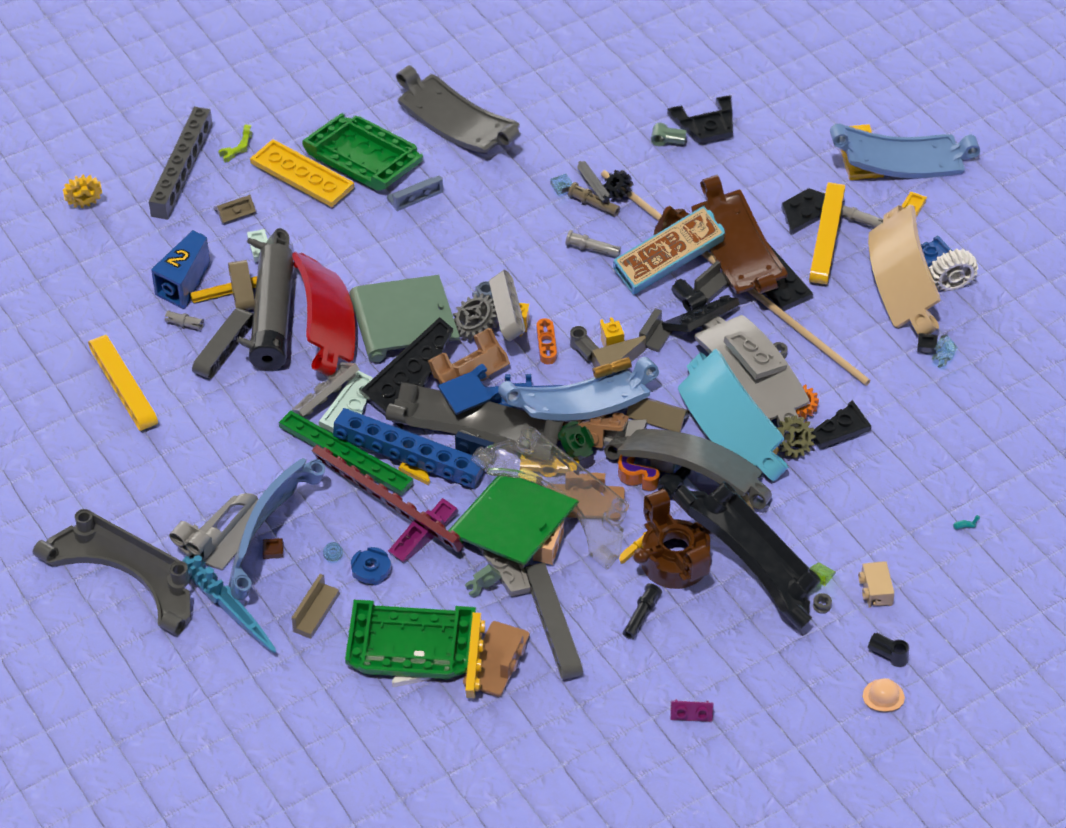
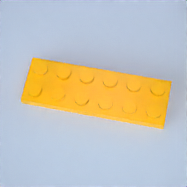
M274 139L250 158V163L330 207L337 204L354 188V182Z

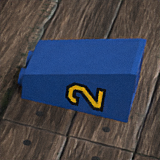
M192 230L151 269L156 296L183 310L187 307L191 299L190 293L196 290L210 264L208 241L205 235Z

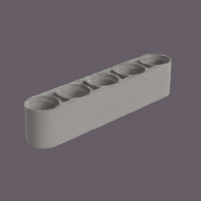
M504 269L491 278L489 284L501 333L510 342L526 330L514 280L510 273Z

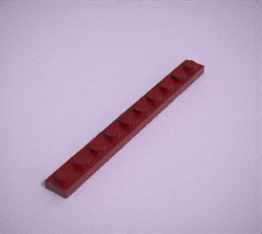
M316 445L311 450L315 457L321 460L323 464L411 522H416L455 551L459 552L462 549L463 545L459 540L461 537L455 531L451 530L449 532L441 522L432 521L426 512L422 511L420 513L410 502L406 504L398 494H391L381 483L377 485L369 475L365 474L363 476L358 468L353 465L351 467L348 466L347 462L340 456L334 457L333 453L326 447L322 449Z

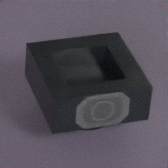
M919 333L917 352L936 354L938 335Z

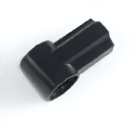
M678 279L672 286V291L682 300L687 312L707 304L703 292L700 290L695 291L685 280Z
M874 633L871 636L868 649L889 658L891 664L896 667H903L908 663L909 645L906 641H894L879 633Z

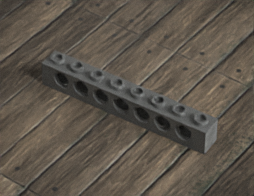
M193 108L148 201L151 217L168 220L213 125L211 109Z

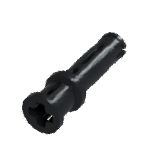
M646 584L645 592L638 598V606L623 630L622 634L626 638H635L647 613L654 609L656 599L662 594V590L657 585Z

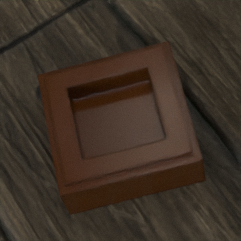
M283 538L263 539V559L283 558Z

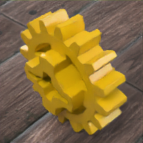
M82 174L81 178L75 176V180L69 179V184H64L65 188L62 189L65 201L68 202V205L73 204L75 208L78 205L81 208L84 205L89 207L91 202L97 203L96 199H100V194L103 193L100 181L96 177L92 179L91 175L85 177L84 174Z

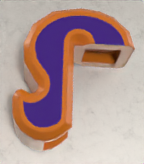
M620 455L618 477L621 482L633 486L642 484V489L647 491L655 490L658 487L660 472L657 468L634 464L635 457Z

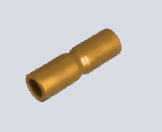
M626 357L611 364L608 363L592 368L595 379L632 368L630 358Z

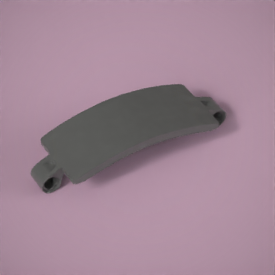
M407 65L396 74L398 83L407 91L398 98V103L427 128L452 143L473 151L486 153L497 144L509 145L521 135V132L518 130V122L475 105L434 74H430L421 81L419 74L410 65Z
M638 429L631 436L613 438L604 448L605 455L612 460L618 459L620 455L656 459L684 466L719 484L725 481L735 489L738 495L745 496L749 493L750 503L756 509L764 508L772 498L769 488L758 480L762 474L759 468L733 451L695 435L669 430Z

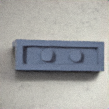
M440 175L429 178L388 195L387 200L396 211L402 210L443 193V179Z

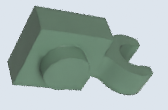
M488 564L474 574V579L468 581L465 587L469 590L473 588L469 595L475 598L480 594L482 587L487 589L501 579L502 576L497 569Z

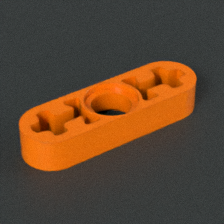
M543 318L537 322L540 361L544 364H553L557 359L554 326L550 319ZM549 339L551 342L546 344L542 340ZM549 350L550 356H547L546 351Z

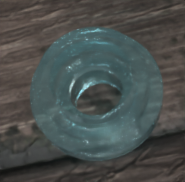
M328 543L323 549V556L328 561H337L343 556V549L338 543Z

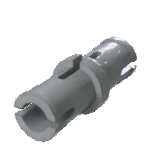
M166 312L165 317L168 318H165V322L199 331L203 328V324H201L204 323L203 319L191 317L187 313Z

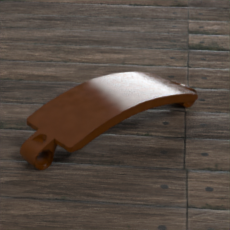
M717 174L702 179L700 186L706 201L691 206V210L694 212L705 206L707 210L713 213L714 220L723 226L725 230L723 242L709 250L715 262H721L720 270L736 294L752 289L762 294L776 289L777 280L787 277L788 273L764 237L742 191L735 190L724 194L721 180Z

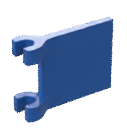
M484 364L478 365L469 373L438 385L439 390L456 415L484 403L501 400V396L498 393L499 386H495L490 391H487L480 381L487 377L485 373L487 368Z

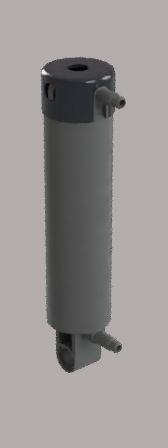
M277 228L266 243L252 238L247 240V243L251 244V246L260 249L251 339L239 337L237 342L249 348V361L251 364L264 371H273L281 368L285 364L287 357V334L294 260L292 257L293 252L289 248V234L282 228Z

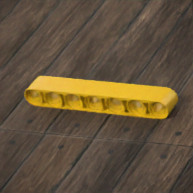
M827 183L809 282L828 284L845 193L844 184Z
M105 334L88 341L94 358L138 430L142 431L157 425L158 419L154 410L109 337Z

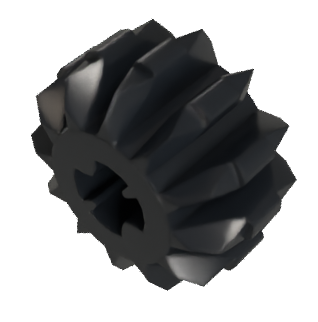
M615 170L614 174L609 173V178H604L607 183L603 186L613 200L618 199L622 201L623 196L628 197L627 193L633 192L630 188L634 185L631 181L632 177L625 171Z

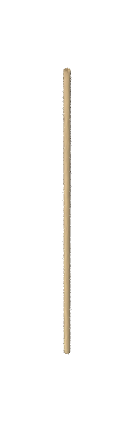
M606 170L602 171L601 176L603 178H609V173ZM634 192L627 193L628 198L657 221L660 220L662 215ZM706 251L701 254L710 263H715L710 252ZM755 289L747 291L865 386L870 383L871 380L763 294H759Z

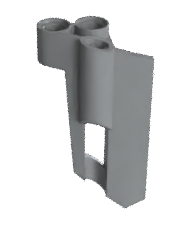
M251 493L234 495L200 529L195 524L193 526L181 520L169 534V537L191 559L196 555H200L206 565L223 571L236 555L248 519L259 499L255 494ZM243 505L244 507L222 532L217 529L218 522L232 506Z

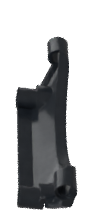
M724 481L709 495L703 491H690L685 485L675 492L671 498L692 519L707 528L732 549L763 583L780 611L798 630L802 629L812 619L809 615L810 600L806 596L821 582L820 577L795 554L727 482Z

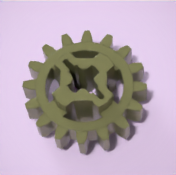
M791 416V418L785 417L784 421L778 422L780 427H777V429L784 437V440L779 444V452L785 451L784 456L791 455L792 458H797L798 456H805L804 452L811 451L809 446H814L811 439L816 438V436L811 435L814 428L808 427L810 425L809 421L804 422V417ZM791 424H796V425H799V426L794 428L793 426H790V425H791ZM795 446V447H798L799 449L794 450V449H791L790 447Z

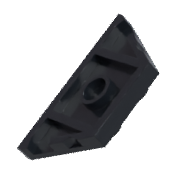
M808 188L782 202L781 209L785 215L786 223L789 225L791 235L821 219L825 193Z

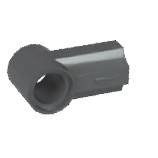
M582 326L571 328V348L579 351L587 361L592 362V350L599 348L587 336L586 328Z

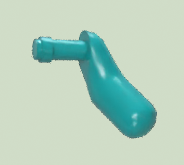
M976 515L973 521H957L953 524V527L956 530L975 528L980 516Z

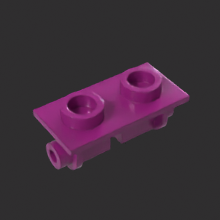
M677 699L671 701L670 720L712 722L713 703H709V701H677Z

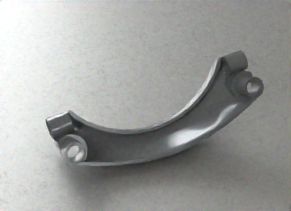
M401 382L399 395L395 399V403H390L386 410V420L454 434L464 430L476 436L479 434L482 438L497 445L552 461L559 441L558 432L561 431L563 425L562 421L533 418L524 410L494 402L484 403L456 415L440 390Z

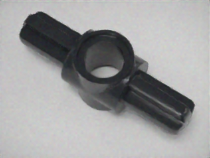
M681 466L676 473L664 474L658 483V491L665 489L671 499L675 492L684 485L683 481L691 474V469Z

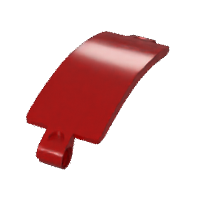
M294 252L292 254L294 267L299 269L306 290L307 341L320 348L312 361L311 367L325 376L333 375L337 368L338 357L349 363L354 358L355 317L352 301L344 282L337 273L322 266L317 260L304 253Z

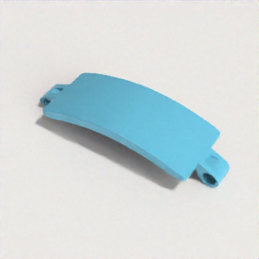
M714 349L707 357L700 352L687 365L690 375L678 386V390L688 409L712 442L733 451L756 467L758 466L772 481L777 480L789 468L782 458L772 452L784 440L783 435L741 385L721 352Z

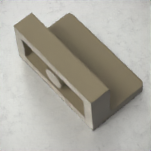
M251 195L213 207L214 210H217L221 223L256 212Z

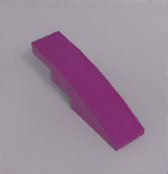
M443 498L432 511H426L432 521H439L444 526L459 512L457 507ZM413 521L388 552L404 563L429 543L434 536Z

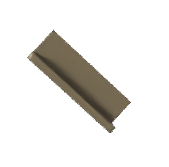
M647 397L629 406L626 416L636 420L647 419L648 424L681 432L684 419L688 418L690 410Z
M319 574L292 616L293 632L312 639L340 595L339 589L325 584L324 575Z

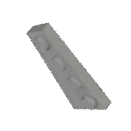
M341 362L337 365L339 370L335 371L333 375L326 376L328 380L319 383L314 388L315 393L306 395L292 411L302 417L310 415L316 405L323 404L328 399V395L342 388L341 385L345 381H350L356 376L355 373L360 370L356 363Z
M478 547L487 562L500 572L502 576L500 581L510 596L531 592V587L522 564Z

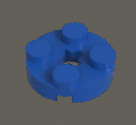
M376 547L367 548L368 550L363 552L361 550L356 552L351 559L353 578L362 583L381 584L382 580L386 579L391 572V561L388 558V554ZM372 563H374L375 567L369 568L366 565H371Z

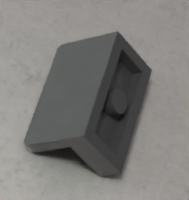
M716 261L695 279L694 290L703 292L707 304L730 285L720 272L721 262Z
M655 308L640 330L639 337L645 335L646 348L660 352L673 330H663L662 310Z

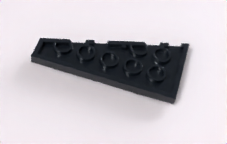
M439 317L360 390L361 394L386 415L388 405L390 403L394 404L395 399L398 398L401 382L421 387L425 386L432 373L428 361L443 352L453 333V328ZM394 422L401 429L403 428L404 424Z

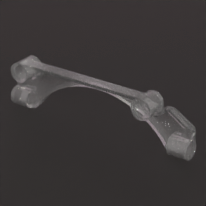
M524 427L519 439L516 441L510 439L489 445L485 449L480 447L475 451L471 461L489 475L522 478L577 499L579 503L572 511L584 529L589 556L606 570L619 558L624 531L620 524L624 521L629 509L628 502L539 433L534 427Z

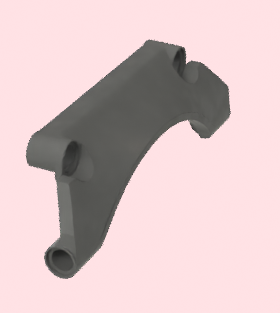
M81 509L75 513V526L71 525L51 536L47 541L39 540L35 544L33 555L52 566L75 563L101 564L119 569L136 578L144 585L154 599L158 610V626L176 636L182 633L191 620L190 591L185 588L190 580L187 564L88 509Z

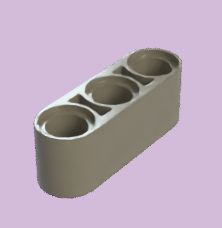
M247 260L228 262L235 307L245 311L254 310L255 300Z

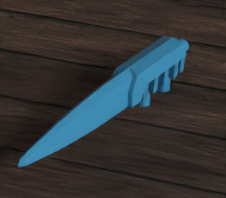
M196 555L192 559L186 556L183 562L188 566L189 578L213 603H218L252 637L268 650L275 653L276 649L263 629L238 599L232 597L230 588L224 586L221 579L218 580L213 568H206V563L202 561L200 555Z

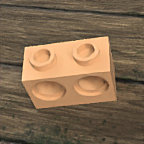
M564 521L533 555L534 561L553 565L564 536Z

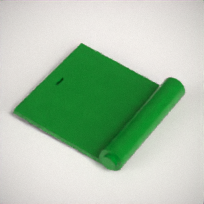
M500 472L448 531H455L461 537L459 540L462 544L468 542L525 566L577 506L579 501L507 472Z

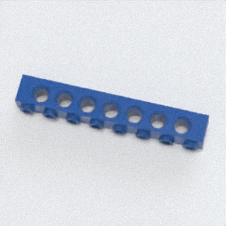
M343 408L334 421L333 436L475 489L484 474L485 460L349 409Z

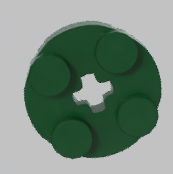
M571 421L563 426L561 431L558 432V438L569 459L583 460L593 453L594 439L588 428L585 426L581 427L577 421Z

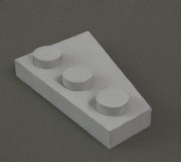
M742 332L727 335L724 338L723 342L755 380L784 371L787 368L788 364L774 359V355L771 352L761 350L758 347V343Z

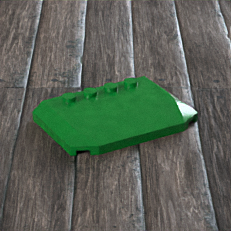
M341 113L302 140V146L310 156L377 191L386 189L423 161V154L418 153L415 144L355 115L353 118L345 117V114Z
M354 599L345 664L364 674L449 679L467 673L473 612L476 613V607L455 606V610L378 606L374 605L372 600ZM424 651V656H415L414 652Z

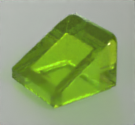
M819 562L810 567L820 577V584L826 586L836 574V571Z

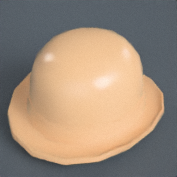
M886 678L869 683L863 690L862 696L867 706L876 711L883 712L899 709L904 704L905 699L900 686Z

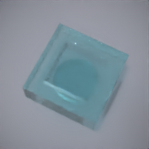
M567 174L550 179V184L558 195L568 192L573 184Z

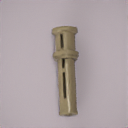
M576 182L569 188V197H575L581 200L583 204L589 203L614 217L618 215L620 206L611 202L603 203L597 195L592 193L591 189L580 187Z

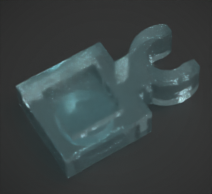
M947 334L941 336L935 347L938 353L932 356L933 361L939 359L938 368L945 366L947 361L952 359L958 348Z

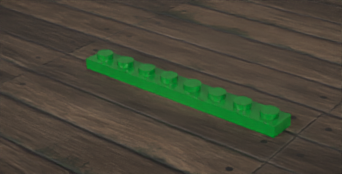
M291 410L279 421V427L314 447L316 445L322 449L326 447L333 453L334 457L340 456L347 462L348 466H355L362 474L369 475L374 481L383 484L401 496L413 484L412 477L349 442L333 436L331 432Z

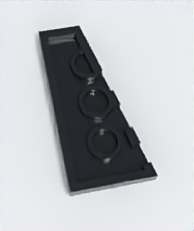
M729 295L721 296L716 301L662 322L663 330L690 332L740 305L739 300Z

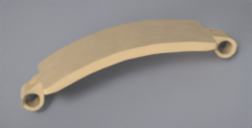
M911 204L906 208L898 205L884 214L882 224L869 232V254L873 274L893 325L899 328L911 321L918 335L919 333L931 334L939 329V324L928 309L940 302V295L921 248L915 208Z

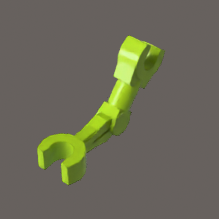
M244 124L243 138L238 146L232 149L227 147L219 150V156H223L224 163L231 161L235 154L247 151L248 140L252 137L251 125Z

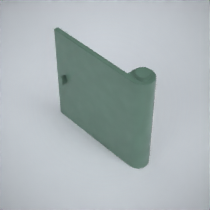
M439 275L361 285L352 288L349 292L367 356L372 362L382 361L386 357L387 350L408 347L439 317L453 328L449 341L460 340Z

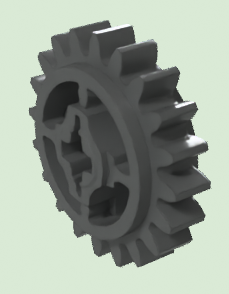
M482 293L480 297L475 294L473 299L467 297L466 302H461V307H456L458 312L453 313L459 336L463 340L468 339L472 341L474 335L487 328L497 327L495 322H498L493 298L490 295L485 297Z

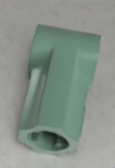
M657 123L653 126L651 142L656 146H663L666 143L685 145L687 130L668 128L664 123Z

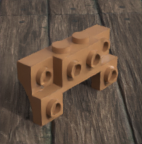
M487 328L474 335L478 350L451 364L447 353H441L430 359L428 363L434 378H437L439 383L442 384L473 371L480 364H484L487 368L485 372L487 377L480 380L484 381L489 378V375L509 365L507 353L498 343L491 328Z

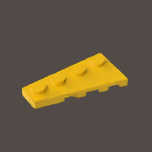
M473 612L465 689L466 698H475V692L479 691L480 679H477V674L481 672L482 659H479L480 652H483L484 640H482V633H485V620H482L481 613Z

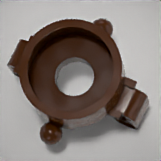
M665 489L644 496L643 512L647 521L644 527L647 532L642 540V548L636 549L633 553L634 561L642 565L645 575L651 581L662 587L681 589L698 583L704 576L710 573L709 534L713 533L698 522L691 523L685 520L673 519L670 514V498ZM676 539L685 541L688 547L681 551H672L663 544L667 540Z

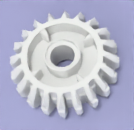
M957 248L954 251L949 250L946 254L943 253L941 257H937V260L932 261V265L929 267L937 290H944L945 292L947 290H957L961 287L964 288V285L970 284L969 281L974 280V276L978 274L977 270L979 269L975 257L969 250H958Z

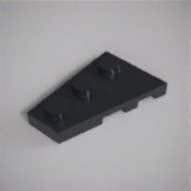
M852 400L846 408L838 410L834 417L825 420L811 432V435L816 436L813 440L822 449L871 431V424Z

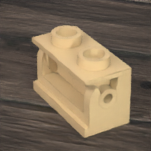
M887 561L863 563L862 571L858 573L859 583L863 584L862 595L863 599L867 600L868 608H871V602L875 606H893L895 593Z

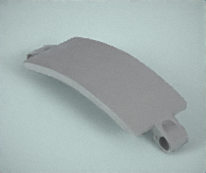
M740 315L728 321L718 316L701 325L703 331L695 334V340L709 354L714 349L721 352L741 385L770 421L776 418L777 425L780 427L779 421H784L785 417H798L795 410L809 404V398L789 365H787L784 371L755 380L723 342L725 336L742 332L758 343V347L761 350L771 352L774 355V359L788 364L767 336L745 316ZM791 424L790 426H793L795 428L799 425Z

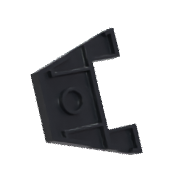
M731 95L716 98L718 111L688 117L682 105L667 108L668 116L684 130H687V133L699 144L733 137Z

